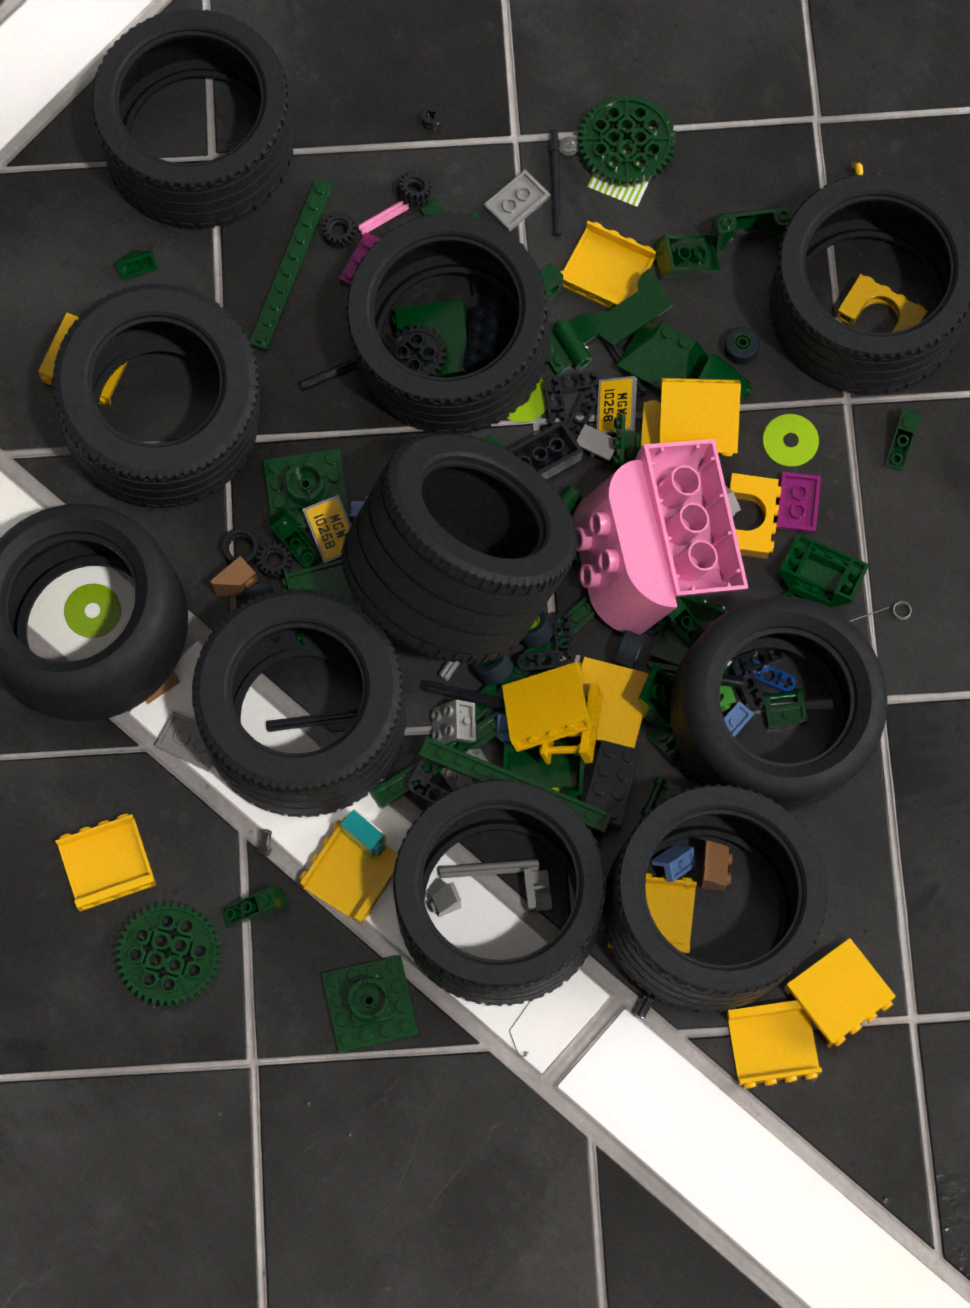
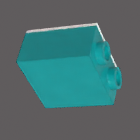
M354 808L340 824L342 833L370 858L373 859L375 855L377 857L380 856L385 850L384 845L387 843L385 833Z

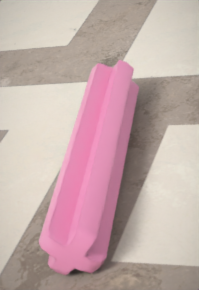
M404 200L395 203L359 224L358 229L360 233L364 235L365 232H370L408 210L409 205H405Z

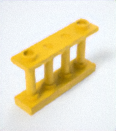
M590 684L589 692L584 694L585 702H587V714L593 728L566 736H581V743L577 746H553L554 741L540 745L539 753L546 764L551 763L552 754H579L584 763L593 762L603 693L598 684Z

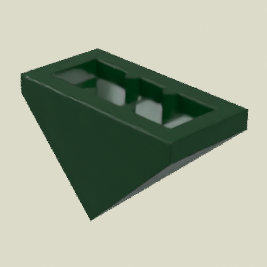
M131 250L116 262L122 280L158 269L153 251Z

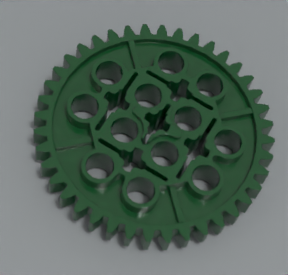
M618 94L617 99L611 96L610 101L604 98L603 104L597 102V108L592 106L591 112L587 111L586 117H583V121L580 123V130H578V143H580L578 144V150H581L580 157H583V163H587V169L592 168V174L598 172V179L604 176V182L611 179V185L618 181V186L625 182L626 187H628L629 182L636 186V181H639L643 185V179L650 182V176L656 179L657 173L662 174V168L667 169V163H671V157L674 156L673 150H675L676 146L674 144L676 143V137H674V124L670 123L671 118H666V111L661 113V106L655 108L656 102L650 105L649 98L643 101V96L636 99L635 94L631 98H629L628 94H625L624 98H622ZM615 114L617 117L612 118L609 115ZM641 114L644 117L639 118L636 115ZM602 126L604 129L599 130L596 127ZM628 126L631 129L625 130L623 127ZM654 126V127H656L657 129H656V130H652V129H650L649 127ZM615 138L618 141L612 142L610 139ZM641 138L644 141L638 142L636 139ZM601 150V151H604L605 153H603V154H598L596 151ZM628 150V151H630L631 153H630V154H625V153H623V151ZM654 150L658 153L651 154L650 151ZM613 162H614V163H617L618 165H617V166H611L610 163H613ZM641 162L644 165L638 166L637 163Z
M166 901L165 907H162L161 903L158 902L156 909L152 904L150 905V911L142 908L143 915L136 912L137 919H129L131 926L124 925L127 932H120L124 938L117 939L121 946L115 947L116 951L120 952V954L115 955V958L121 960L116 963V966L121 968L118 974L124 975L121 981L127 982L125 985L127 989L132 988V995L138 992L137 998L139 1000L144 997L146 1004L152 1000L153 1006L159 1002L160 1007L163 1008L165 1002H167L169 1008H171L173 1002H175L180 1007V1001L183 1000L187 1005V998L189 997L195 1001L194 994L202 996L201 989L208 991L206 983L213 985L211 977H217L214 970H220V966L216 963L222 962V959L217 956L222 954V950L217 948L221 946V942L215 941L219 938L218 934H213L216 931L215 926L210 927L212 922L211 920L205 921V914L199 916V909L193 912L191 905L186 909L185 903L178 907L176 901H174L172 906ZM170 918L173 920L171 926H163L165 919ZM187 923L192 924V929L189 932L182 931L183 925ZM177 931L178 935L180 936H175V938L172 939L171 935L169 934ZM140 933L148 934L146 940H137ZM166 938L167 943L164 946H158V939ZM179 943L187 945L186 949L182 952L176 950ZM151 945L154 950L149 951V954H147L145 947L148 948ZM199 948L206 949V953L202 957L196 956V951ZM169 950H171L173 956L169 955V957L166 958L165 953H168ZM141 952L142 956L139 960L134 961L131 959L133 953ZM188 955H190L193 961H189L186 964L184 958H188ZM154 957L161 958V962L157 966L151 965ZM174 962L181 964L180 969L177 971L170 970ZM194 967L200 968V973L197 976L190 975V971ZM163 969H165L166 973L169 975H164L161 978L160 975L156 972H162ZM150 976L155 977L154 984L150 986L145 984L146 978ZM167 982H174L175 987L172 990H165Z

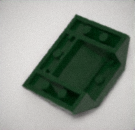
M649 322L636 332L616 367L662 391L661 378L698 379L709 356L696 339L664 322Z
M798 533L779 572L791 593L832 608L852 603L870 564Z

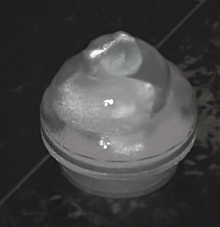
M571 136L564 137L560 142V150L565 155H573L578 150V141Z

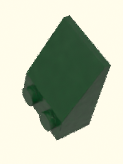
M664 235L654 243L661 279H680L720 271L713 235Z
M653 664L638 699L643 717L652 726L672 729L670 697L673 680L657 664Z

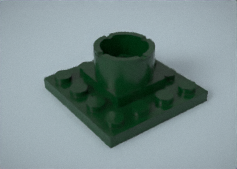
M340 449L263 460L271 516L285 507L303 531L310 530L302 509L339 495L350 522Z
M401 955L322 973L339 1054L419 1036ZM368 999L373 1000L372 1004H366V1001Z

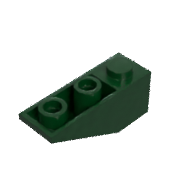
M903 407L885 465L904 470L922 413Z
M285 507L269 518L270 528L305 569L321 559V556L297 521Z
M675 597L677 608L666 615L664 619L691 647L704 630L679 597Z
M269 887L221 908L226 927H231L276 913L287 908L288 904L283 888Z

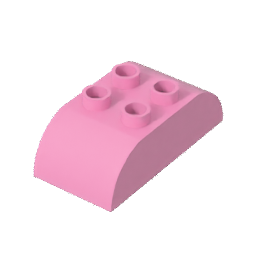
M715 439L643 445L637 454L636 460L641 459L675 597L747 590V579Z
M641 459L630 461L622 465L579 503L574 513L573 522L577 532L578 543L576 551H579L582 564L580 581L582 586L588 589L593 608L603 621L617 631L624 633L628 630L641 635L676 609L677 603Z

